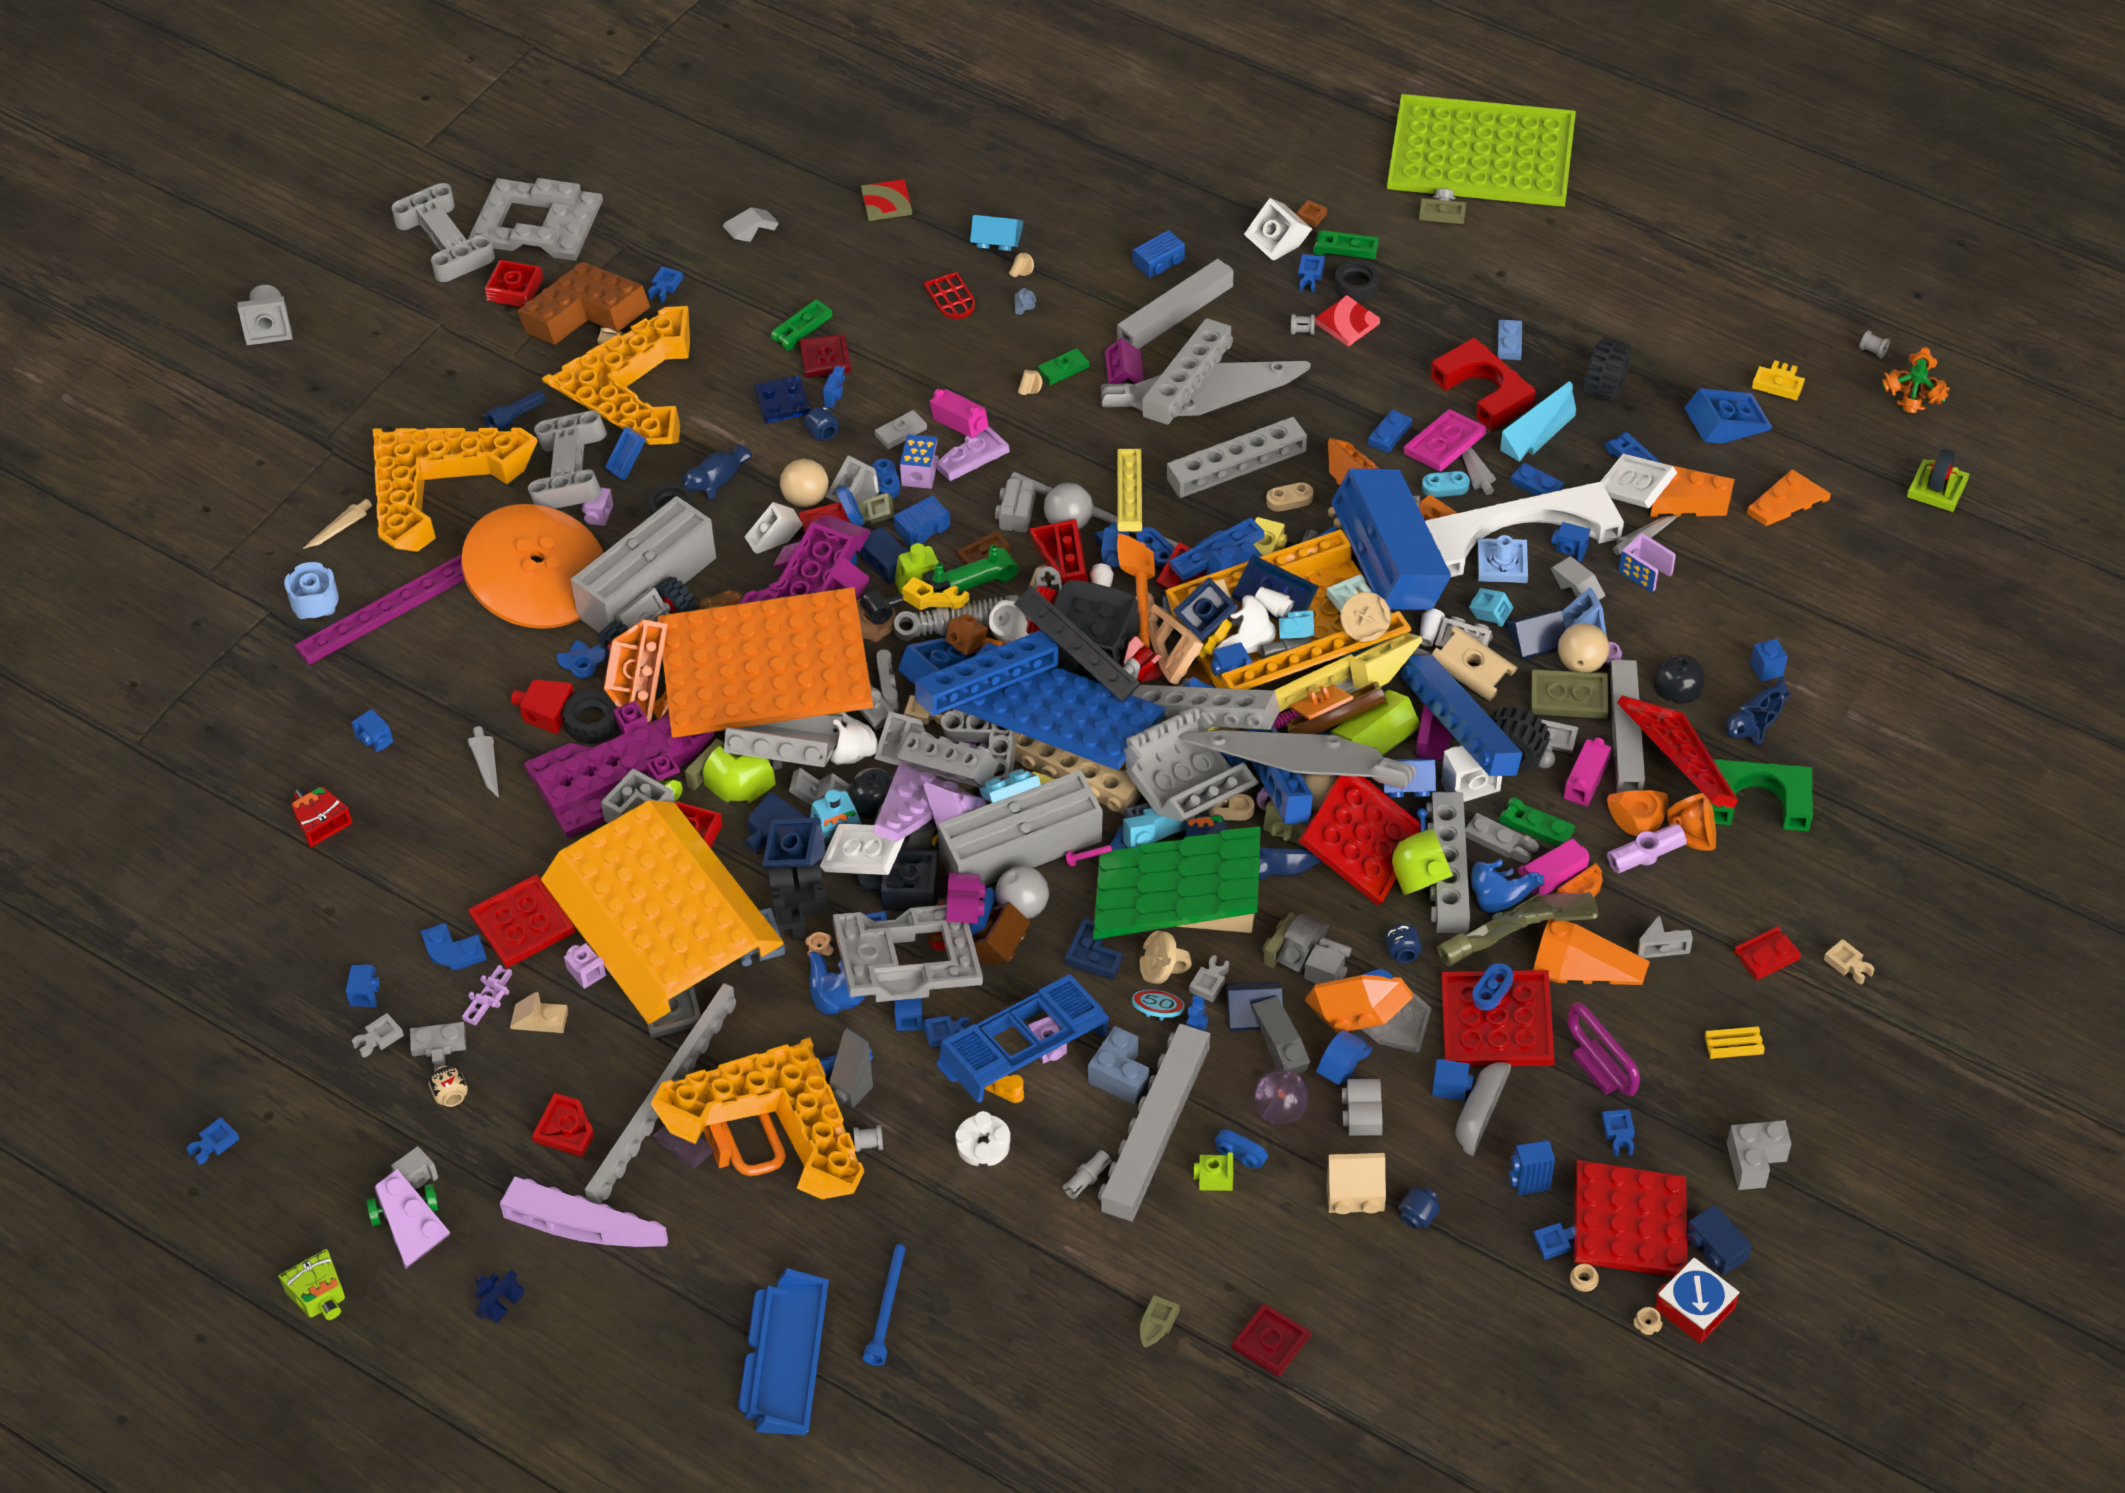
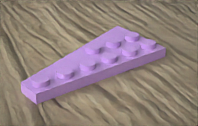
M899 763L875 823L873 833L893 842H898L934 819L923 786L926 782L965 792L966 790L959 788L954 782L940 780L932 773L921 772Z

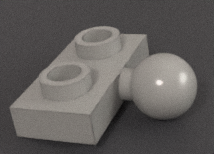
M1542 720V723L1547 725V730L1550 731V741L1538 766L1549 768L1554 764L1555 755L1552 750L1573 754L1578 727Z

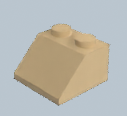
M1385 1153L1329 1155L1326 1183L1329 1213H1376L1384 1211L1386 1199Z

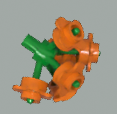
M1923 347L1920 352L1912 353L1909 356V361L1913 364L1910 373L1905 370L1898 371L1896 369L1892 370L1889 375L1884 373L1885 379H1882V388L1885 389L1886 393L1891 392L1893 396L1896 395L1895 392L1901 391L1904 394L1903 399L1897 400V404L1902 405L1903 410L1908 413H1916L1917 409L1924 410L1925 406L1921 405V402L1926 397L1930 399L1929 404L1936 402L1939 405L1945 402L1949 396L1947 392L1950 388L1946 387L1944 380L1938 381L1935 377L1928 378L1927 376L1928 370L1937 365V359L1931 356L1930 349L1927 347ZM1914 383L1911 394H1908L1911 391L1910 386ZM1919 384H1921V391L1919 392V396H1916Z

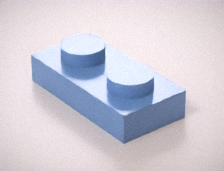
M1499 320L1498 357L1500 359L1521 360L1522 321Z

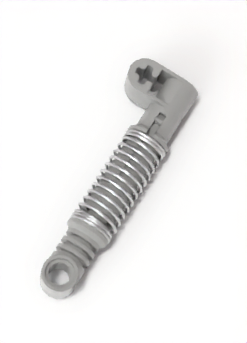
M1053 567L1041 568L1035 578V589L1039 585L1047 587V583L1043 580L1048 578V581L1051 582L1050 588L1060 591L1062 584L1059 572ZM1009 595L1004 600L1016 602L1020 597ZM995 597L994 601L991 598L989 602H986V599H984V603L978 600L977 604L973 600V604H970L968 601L967 605L955 610L952 607L951 611L948 610V607H936L935 610H931V613L925 611V614H923L922 611L919 612V615H917V612L904 611L896 616L893 631L895 636L902 641H909L914 637H919L920 633L923 636H926V632L932 635V631L940 636H946L950 620L964 614L975 617L978 622L988 628L990 613L1000 600H997ZM902 622H909L913 628L904 631L899 625Z

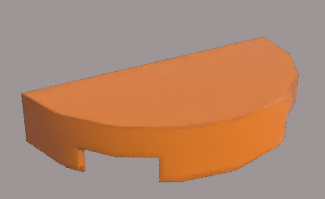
M1597 863L1593 864L1559 887L1557 894H1583L1591 892L1593 897H1595L1601 889L1603 881L1602 870Z

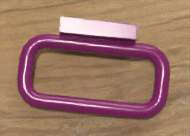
M1580 1002L1571 1004L1568 1013V1026L1573 1037L1581 1045L1580 1048L1573 1051L1575 1061L1604 1095L1618 1089L1626 1096H1634L1638 1091L1640 1074L1632 1058L1584 1004ZM1579 1015L1625 1067L1628 1076L1596 1039L1591 1041L1579 1025Z

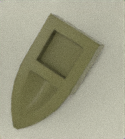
M889 493L865 499L857 504L864 520L870 521L872 524L894 518L892 496Z
M1155 1295L1153 1296L1140 1325V1338L1144 1348L1157 1342L1165 1333L1169 1334L1180 1311L1179 1304Z

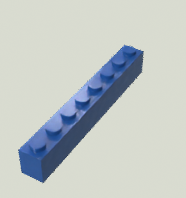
M1410 656L1402 667L1401 678L1489 776L1517 775L1523 754L1522 751L1434 656Z

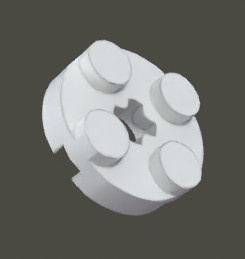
M982 1111L977 1113L976 1116L966 1119L956 1131L958 1153L964 1161L971 1165L979 1166L978 1163H988V1166L995 1165L1002 1161L1009 1152L1011 1141L1009 1128L1001 1119L991 1116L988 1112ZM982 1136L988 1137L989 1143L981 1142L979 1144L977 1143L978 1138Z

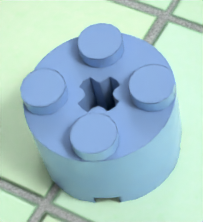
M307 562L295 567V571L291 575L288 573L285 578V588L290 606L298 618H317L324 615L329 616L335 612L339 594L333 572L329 568L323 567L318 562Z

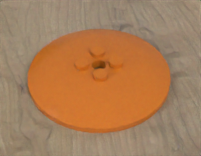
M517 504L490 512L472 527L464 542L461 566L464 579L471 593L491 613L516 625L546 629L565 626L579 620L571 579L604 552L594 535L582 523L570 515L546 506ZM532 556H538V557H540L543 561L540 562V563H537V562H535L534 560H532L530 557H532Z

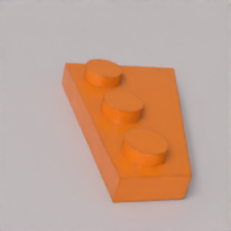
M1792 469L1748 507L1747 514L1761 524L1768 526L1790 517L1792 512L1799 509L1807 510L1816 502L1821 501L1823 503L1830 500L1831 493Z

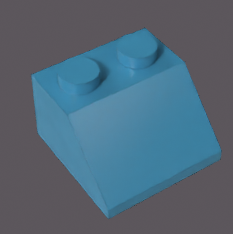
M973 215L970 242L976 243L977 248L989 249L991 244L998 245V250L1011 251L1012 247H1018L1024 221Z

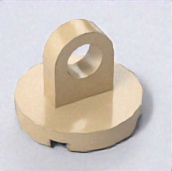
M1356 593L1345 602L1340 615L1341 623L1346 633L1355 640L1363 642L1373 641L1383 636L1389 628L1391 622L1390 607L1385 599L1376 593Z
M1153 932L1143 945V949L1146 951L1145 956L1140 958V971L1143 979L1150 983L1162 984L1171 973H1183L1190 969L1192 965L1188 951L1177 949L1174 937L1168 932Z

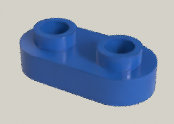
M888 459L876 460L871 467L876 470L879 486L878 495L889 493L892 499H894L901 491L895 465Z
M1145 527L1137 533L1136 540L1144 543L1147 548L1154 552V565L1164 568L1175 548L1154 528Z
M1497 963L1487 969L1473 989L1472 1000L1477 1008L1492 1010L1499 1004L1513 983V971L1509 966Z
M1223 1129L1215 1138L1217 1150L1222 1155H1227V1152H1233V1158L1241 1161L1248 1168H1261L1268 1158L1264 1148L1233 1131Z

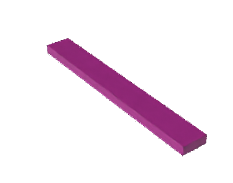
M462 554L295 644L296 651L310 665L465 580L461 566Z

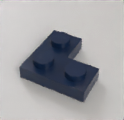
M1083 918L1065 956V965L1114 980L1124 960V953L1101 947L1105 938L1093 940L1094 921Z

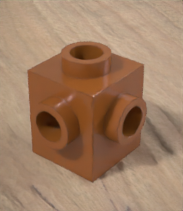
M964 614L950 620L947 626L948 631L945 641L954 646L956 650L968 655L981 650L988 628L978 622L975 617Z

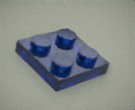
M800 376L755 385L756 396L765 424L805 416L810 411Z

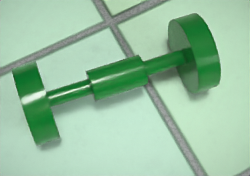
M425 1185L426 1197H422L424 1202H428V1206L433 1212L439 1211L434 1185ZM375 1197L367 1199L372 1226L381 1225L379 1213H383L382 1207L378 1208Z

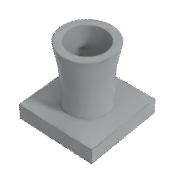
M270 285L257 286L250 292V301L238 302V311L246 345L293 339L284 296L281 297L280 292L275 287Z

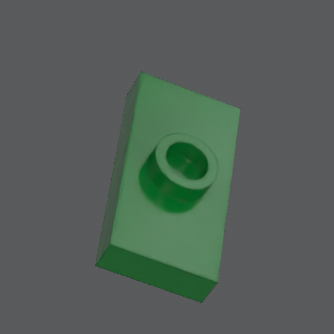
M1076 348L1038 365V372L1049 385H1052L1089 368V361Z

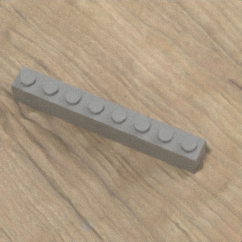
M1179 1024L1176 1033L1172 1032L1167 1042V1053L1161 1054L1157 1066L1159 1069L1157 1075H1152L1150 1078L1147 1097L1142 1096L1138 1106V1117H1133L1128 1129L1129 1137L1127 1140L1123 1139L1118 1151L1120 1157L1117 1162H1112L1108 1173L1110 1179L1107 1184L1103 1183L1100 1188L1098 1199L1101 1200V1212L1133 1222L1210 1049V1033Z

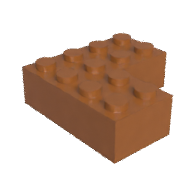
M581 262L567 274L561 276L551 286L545 288L535 298L526 302L517 312L525 333L556 345L587 320L619 332L649 309L650 305L643 285Z

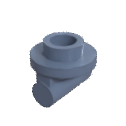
M1022 288L1019 292L1015 293L1016 314L1021 315L1025 310L1035 308L1036 297L1031 290Z

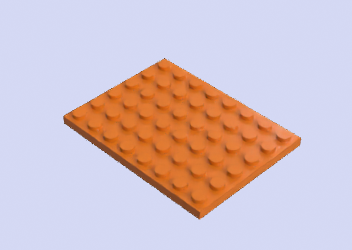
M854 587L658 616L659 623L668 624L662 657L672 738L726 730V727L742 728L874 708Z

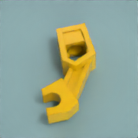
M915 577L902 588L903 600L919 610L928 607H952L955 610L962 608L969 601V593L966 591L962 595L957 596L958 587L955 585L942 591V593H933V586Z

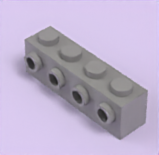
M923 731L920 734L909 732L897 757L903 764L918 771L929 772L937 777L978 788L986 786L985 782L992 779L999 764L991 756L992 752L984 747L978 746L975 749L965 742L959 741L956 744L946 737L940 736L937 739Z

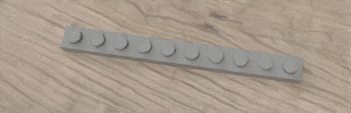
M723 983L585 1188L586 1197L589 1202L599 1205L603 1199L606 1200L609 1197L613 1184L617 1178L623 1176L626 1165L631 1157H635L638 1154L641 1142L645 1136H649L652 1133L655 1121L659 1116L651 1106V1101L661 1083L668 1080L673 1082L684 1079L687 1074H691L696 1060L700 1054L706 1052L709 1041L714 1033L717 1034L720 1031L726 1015L734 1010L736 999L732 986Z

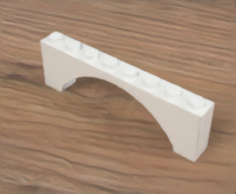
M1602 481L1425 521L1450 570L1451 577L1463 574L1465 559L1472 548L1478 543V538H1484L1490 533L1506 526L1530 522L1561 525L1562 522H1567L1591 529L1590 537L1596 539L1599 544L1620 538L1624 524Z

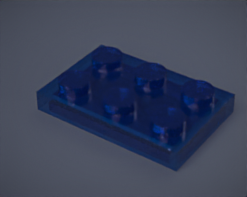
M1252 554L1231 598L1242 603L1244 596L1252 595L1255 598L1258 590L1264 587L1265 589L1288 595L1289 599L1293 601L1290 611H1307L1319 586ZM1267 610L1268 616H1270V617H1272V618H1274V619H1276V620H1278V621H1279V618H1282V617H1280V616H1279L1278 618H1276L1271 612H1269V611Z

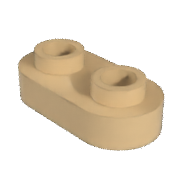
M1295 483L1273 488L1267 493L1266 504L1269 509L1277 512L1307 506L1313 501V488L1307 483Z

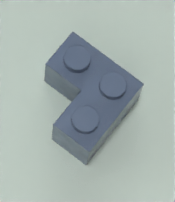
M1114 1026L1088 1064L1089 1084L1133 1105L1138 1103L1149 1084V1067L1134 1061L1138 1056V1036Z

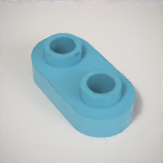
M1460 471L1431 473L1423 478L1422 491L1425 495L1428 496L1430 494L1433 497L1463 495L1469 490L1470 479L1467 474Z

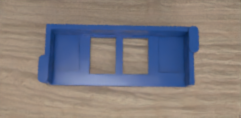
M1069 974L1038 990L1036 994L943 1040L937 1067L949 1081H959L979 1103L983 1101L984 1088L1092 1029L1101 1037L1107 1036L1109 1016ZM1044 1010L1062 1030L1040 1040L1023 1021ZM1014 1026L1032 1046L1010 1056L993 1037Z

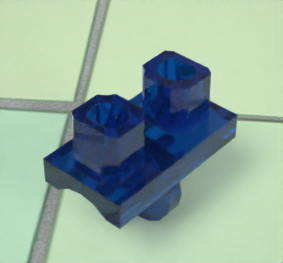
M512 1269L497 1286L494 1284L499 1280V1277L494 1273L489 1278L480 1275L475 1280L479 1289L474 1295L481 1299L487 1294L477 1306L478 1310L475 1312L479 1319H482L485 1315L497 1324L508 1311L498 1300L504 1295L509 1301L516 1304L524 1295V1288L516 1281L518 1274Z

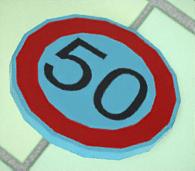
M1138 991L1132 998L1134 1007L1146 1013L1148 1018L1152 1015L1160 1017L1159 1020L1163 1021L1165 1017L1179 1016L1184 1012V1002L1177 996L1164 991Z

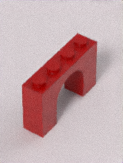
M1475 338L1431 363L1430 378L1444 391L1470 378L1488 379L1499 387L1497 391L1477 402L1476 419L1491 432L1534 407L1536 390L1533 386L1525 382L1516 371L1511 370L1499 357H1496L1484 344H1481Z

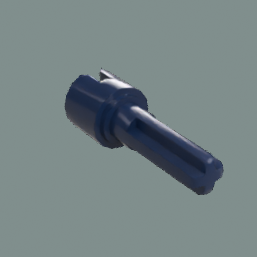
M536 391L507 407L499 405L487 411L483 415L486 426L488 428H498V431L511 426L514 418L545 403L544 393Z

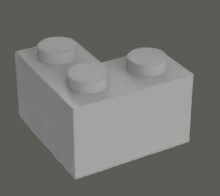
M632 769L601 802L604 821L610 823L648 800L675 802L674 792L641 772Z
M1785 1120L1731 1125L1727 1147L1738 1190L1766 1188L1770 1172L1768 1163L1787 1162L1791 1140Z

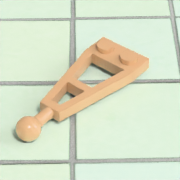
M1148 592L1150 640L1155 653L1161 656L1158 660L1160 669L1170 683L1177 685L1187 673L1194 658L1200 653L1203 644L1185 624L1162 607L1155 605L1153 596ZM1161 617L1164 621L1160 628H1158L1157 621ZM1175 628L1183 636L1169 656L1164 643Z

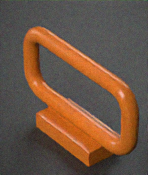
M769 1113L757 1116L775 1157L773 1160L756 1165L744 1163L727 1122L705 1126L703 1133L718 1168L729 1166L731 1160L735 1169L741 1174L757 1176L775 1171L783 1165L786 1157L785 1150Z

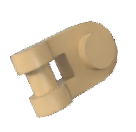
M1237 794L1211 807L1209 814L1210 816L1221 815L1224 820H1247L1254 814V800L1248 795Z

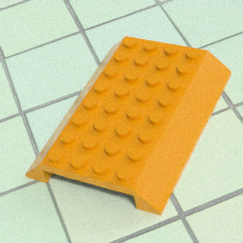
M1341 529L1166 589V596L1172 615L1179 621L1181 620L1173 610L1208 577L1214 582L1224 579L1232 601L1238 606L1234 613L1242 609V598L1244 596L1252 595L1255 598L1256 593L1261 587L1288 595L1289 599L1293 601L1290 611L1313 610L1315 635L1309 636L1310 643L1265 659L1261 658L1259 651L1248 653L1251 658V664L1221 674V681L1218 675L1215 676L1211 669L1210 663L1213 661V656L1208 653L1203 659L1196 656L1216 688L1250 689L1411 631V627L1400 611L1391 614L1389 628L1383 636L1376 640L1363 642L1355 640L1346 633L1341 623V612L1326 595L1327 588L1357 575H1362V573L1351 559L1352 546ZM1267 610L1269 620L1276 628V635L1271 643L1279 642L1282 639L1280 638L1279 618L1282 617L1276 618ZM1238 624L1230 627L1227 632L1228 637L1237 634Z
M653 800L644 802L559 851L541 878L544 886L594 953L603 960L605 968L648 1025L671 1011L669 999L753 949L762 958L784 944L783 940L674 802Z

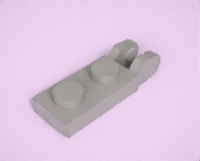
M1476 813L1465 828L1466 838L1521 863L1527 864L1532 858L1529 852H1536L1539 848L1538 842L1531 839V837L1527 835L1522 836V834Z

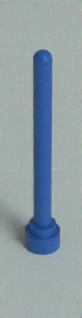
M897 1244L894 1248L873 1341H870L864 1350L863 1360L870 1365L881 1366L886 1361L887 1349L884 1340L905 1254V1246L903 1244Z

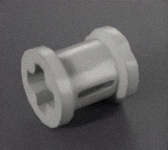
M1292 314L1291 335H1295L1296 332L1314 335L1315 314H1311L1310 317Z
M1868 330L1861 340L1859 349L1862 351L1866 349L1875 353L1881 359L1889 347L1890 339L1879 338L1872 335V332Z
M877 1125L873 1129L862 1130L854 1127L856 1152L866 1148L883 1150L881 1125Z

